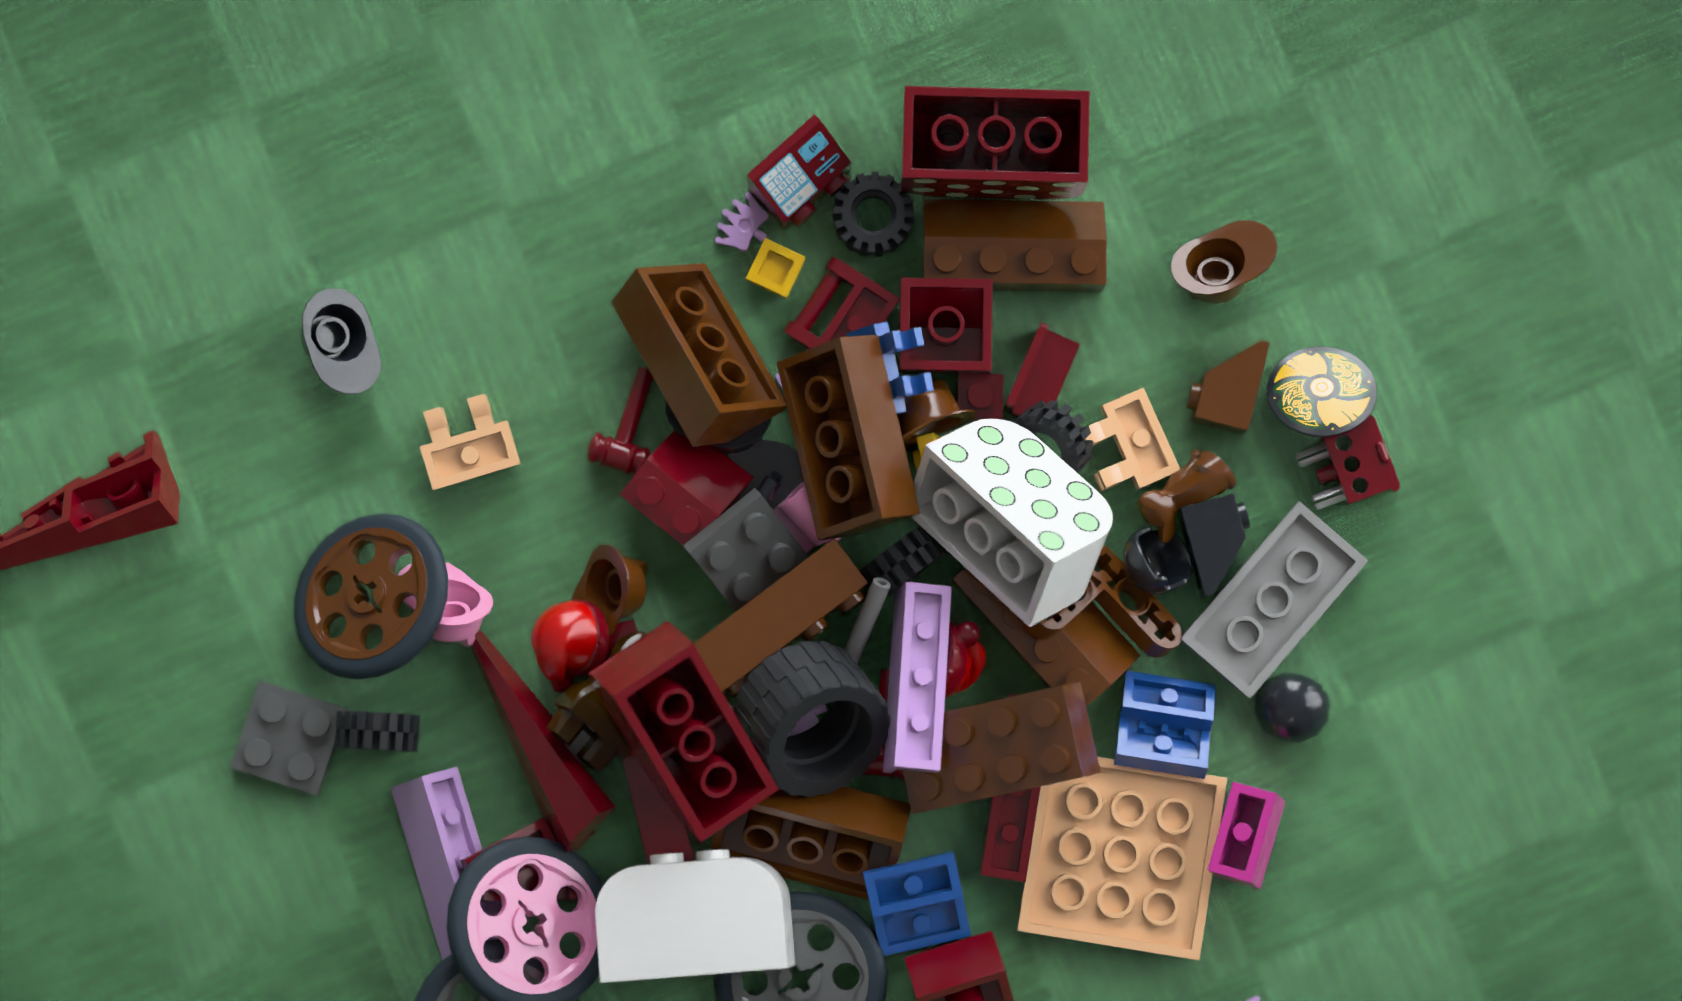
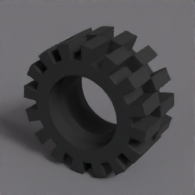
M872 171L871 175L861 173L856 175V179L848 180L843 184L842 190L838 191L835 197L833 226L836 229L837 237L846 244L847 249L851 252L853 250L859 252L860 256L875 255V258L883 257V254L887 252L893 253L900 244H904L908 239L914 221L913 200L911 195L901 190V182L897 183L894 181V177L889 174L882 176L879 175V172ZM869 198H877L888 205L891 211V219L885 228L872 232L863 229L858 224L855 212L862 201Z
M1043 400L1037 402L1033 407L1032 405L1028 407L1013 423L1026 428L1035 436L1037 432L1051 437L1061 451V459L1076 473H1079L1090 461L1092 454L1089 452L1094 447L1093 440H1085L1091 434L1089 426L1083 428L1079 426L1084 418L1079 413L1074 418L1071 417L1069 413L1072 407L1066 404L1058 410V401L1050 400L1046 405Z
M920 525L875 557L874 560L865 565L859 572L867 581L869 588L874 578L886 579L891 584L886 596L887 598L904 583L910 582V580L945 554V551Z
M337 710L335 747L418 752L420 715Z

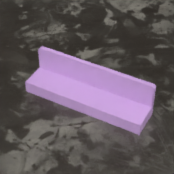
M906 582L895 591L887 700L890 726L887 730L888 736L884 746L883 773H892L897 769L933 773L940 771L951 586Z
M458 767L421 776L394 786L391 789L442 960L451 955L446 929L447 913L455 883L465 870L460 860L482 849ZM480 901L483 912L489 916H496L501 911L498 901ZM489 937L487 940H495L498 938Z

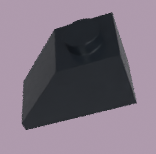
M1234 494L1189 505L1177 510L1185 545L1191 556L1193 574L1200 599L1215 594L1246 539L1244 529L1250 528L1246 507L1243 502L1236 503Z

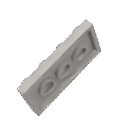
M1298 501L1180 638L1181 642L1247 699H1250L1366 565L1368 560Z

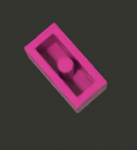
M1232 782L1207 870L1217 878L1260 890L1285 801L1277 793Z

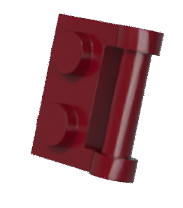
M831 256L824 267L827 272L796 320L794 322L790 320L782 332L796 343L811 349L838 337H847L846 333L871 324L886 322L899 303L900 298L846 263ZM841 282L848 283L853 289L821 338L809 332Z

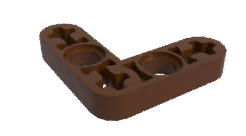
M1103 546L1096 563L1101 570L1099 572L1093 570L1087 588L1079 601L1056 612L1047 621L1044 619L1031 627L1023 622L1026 630L1034 637L1050 639L1094 599L1148 656L1154 658L1166 656L1181 642L1180 638L1182 637V630L1177 620L1153 594L1138 588L1125 570V564L1114 552ZM1113 580L1116 584L1110 588L1107 584ZM1119 592L1127 593L1133 598L1136 610L1127 609L1121 603ZM1145 614L1148 618L1142 622L1139 618ZM1157 630L1163 635L1161 640L1155 635Z

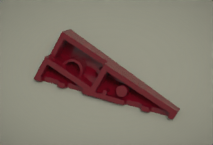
M151 430L142 435L145 443L126 456L116 452L108 457L107 460L110 466L98 474L83 479L81 476L77 477L21 513L22 523L3 535L0 533V570L177 525L180 492L163 444L156 431Z
M479 631L475 634L474 643L470 648L539 809L556 842L564 847L566 853L570 850L577 852L596 833L594 829L616 806L565 744L557 740L546 730L553 716L482 631Z

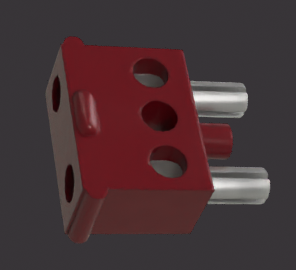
M1371 414L1354 430L1338 436L1322 437L1323 443L1297 452L1295 455L1297 460L1321 450H1326V452L1297 462L1302 468L1329 458L1331 464L1316 469V476L1320 485L1337 479L1339 486L1312 495V502L1342 492V494L1315 504L1314 507L1317 510L1345 500L1348 506L1388 490L1391 493H1395L1400 489L1401 484L1376 419ZM1339 437L1348 439L1349 449L1345 451L1338 449L1336 439ZM1352 458L1356 460L1358 468L1355 472L1346 470L1344 467L1346 459ZM1354 480L1364 481L1366 484L1364 493L1354 491L1352 487Z

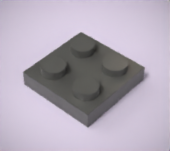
M756 488L751 490L683 545L735 612L809 557Z
M259 680L230 768L320 796L336 748L337 710L348 711V708Z

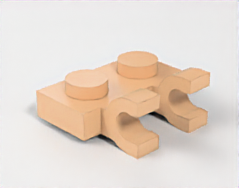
M1144 387L1100 407L1105 419L1089 425L1091 434L1085 440H1093V445H1096L1113 437L1123 458V461L1102 469L1093 475L1100 492L1132 478L1136 490H1139L1180 470Z
M481 394L467 398L476 430L453 437L450 434L444 408L437 407L423 412L432 443L420 446L432 490L441 489L521 464L509 422L506 420L494 423L487 395Z

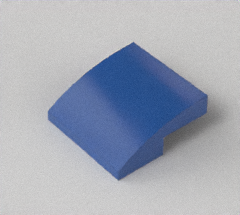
M1126 670L1120 704L1114 765L1205 779L1208 769L1210 731L1214 720L1216 685Z
M953 851L863 871L876 934L884 956L971 936Z

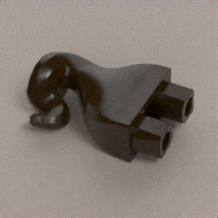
M637 631L621 638L613 648L609 659L647 633ZM590 680L570 686L553 702L558 710L552 717L546 730L557 740L568 746L573 743L583 730L590 738L576 756L591 770L600 773L616 756L625 759L630 753L629 745Z

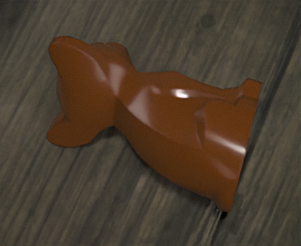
M1195 448L1189 453L1191 457L1189 463L1171 475L1162 490L1153 489L1144 493L1139 498L1137 505L1140 514L1146 523L1158 528V536L1161 542L1168 543L1173 537L1176 529V514L1179 508L1205 501L1215 495H1220L1227 489L1233 490L1236 486V478L1232 471L1216 454L1206 450L1199 451Z

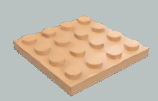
M1098 757L1101 773L1041 786L1027 878L1023 885L1016 930L1200 960L1213 875L1207 869L1221 823L1227 778L1206 774L1205 779L1119 766L1114 765V759Z

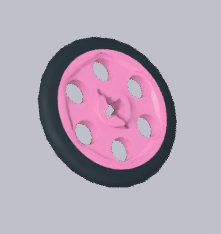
M519 837L501 841L485 849L467 865L455 883L448 904L446 929L449 946L462 976L477 993L488 1001H574L578 999L594 984L599 976L595 908L597 898L604 885L598 874L579 854L573 850L566 853L560 843L547 838ZM523 865L533 867L538 873V885L532 891L524 890L518 883V871ZM564 886L572 888L578 897L577 906L572 912L563 911L557 903L558 891ZM487 890L495 891L502 899L501 911L493 917L484 913L480 905L481 896ZM524 915L527 917H538L539 923L535 926L537 935L534 932L525 933L522 926L527 922ZM568 932L577 936L581 945L580 953L574 959L566 958L560 950V940ZM489 937L500 939L505 947L503 959L498 963H492L484 956L483 945ZM529 958H536L544 967V977L536 985L529 983L523 975V966Z

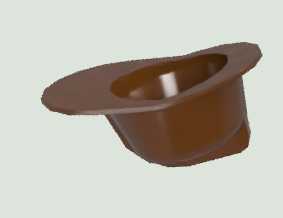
M1239 220L1226 224L1182 245L1172 258L1170 266L1172 276L1182 289L1189 292L1192 299H1199L1211 304L1225 303L1235 298L1243 289L1245 283L1257 278L1269 269L1276 258L1278 245L1274 233L1266 225L1254 220Z
M943 380L932 381L933 391L904 398L907 412L898 414L897 417L906 452L918 446L916 437L930 433L937 435L946 433L966 424L975 417L976 413L974 410H961Z
M610 544L599 545L592 551L586 569L571 600L581 599L594 603L605 616L610 637L620 619L631 616L642 608L647 592L645 578L648 564L642 560L622 556L618 549Z

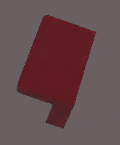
M1041 322L1003 411L1019 417L1031 405L1033 407L1039 401L1044 400L1045 405L1050 400L1056 401L1080 347V343L1049 331V325Z

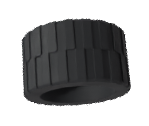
M806 641L780 649L778 653L770 655L763 660L762 664L749 674L747 681L741 686L737 694V702L734 704L733 709L735 716L778 789L784 790L786 794L792 796L815 797V795L820 794L826 795L852 783V780L859 775L861 776L868 769V766L876 760L888 736L887 730L890 726V716L887 712L888 706L886 701L852 657L841 647L830 645L828 642ZM835 701L829 712L815 726L800 734L788 737L793 727L804 715L820 705Z

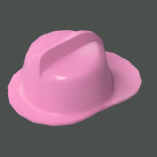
M445 562L448 572V598L443 617L432 638L440 642H459L465 647H469L474 643L475 634L479 631L483 618L490 613L493 607L492 595L460 569ZM412 563L403 568L398 576L405 574L410 569ZM410 596L403 600L411 609L415 610V596Z

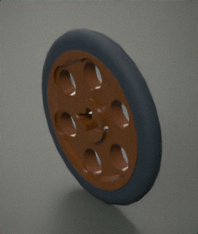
M382 513L359 517L332 532L310 555L300 574L295 592L294 620L299 640L307 655L321 669L337 677L354 680L383 676L401 668L417 656L433 637L445 610L448 598V572L443 552L434 536L420 523L401 515ZM374 543L375 554L373 559L365 565H360L358 557L361 549L368 544ZM405 554H411L412 565L410 569L403 575H396L395 565L398 559ZM335 575H341L343 580L342 587L335 595L327 596L326 585L328 581ZM360 583L364 584L370 589H374L372 592L374 596V601L378 606H380L381 609L377 608L371 603H368V592ZM415 596V610L408 617L401 618L399 607L402 601L407 597ZM344 616L346 619L344 632L339 637L331 639L329 635L331 624L338 617ZM381 627L383 630L381 643L376 648L368 650L366 647L368 634L373 629Z

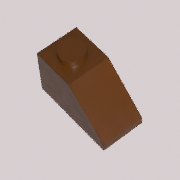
M1260 340L1206 372L1202 376L1200 383L1192 382L1186 402V408L1193 410L1190 422L1241 435L1246 433L1249 429L1270 342Z

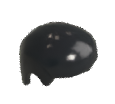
M1147 526L1134 532L1126 540L1123 549L1125 570L1138 588L1154 595H1163L1188 583L1193 574L1192 560L1184 542L1175 532L1168 543H1163L1159 540L1158 530L1150 531L1152 529L1151 526Z
M1288 672L1270 678L1264 682L1256 695L1255 715L1262 729L1268 735L1286 742L1301 743L1318 736L1329 718L1330 701L1327 692L1323 690L1322 685L1317 681L1302 674Z

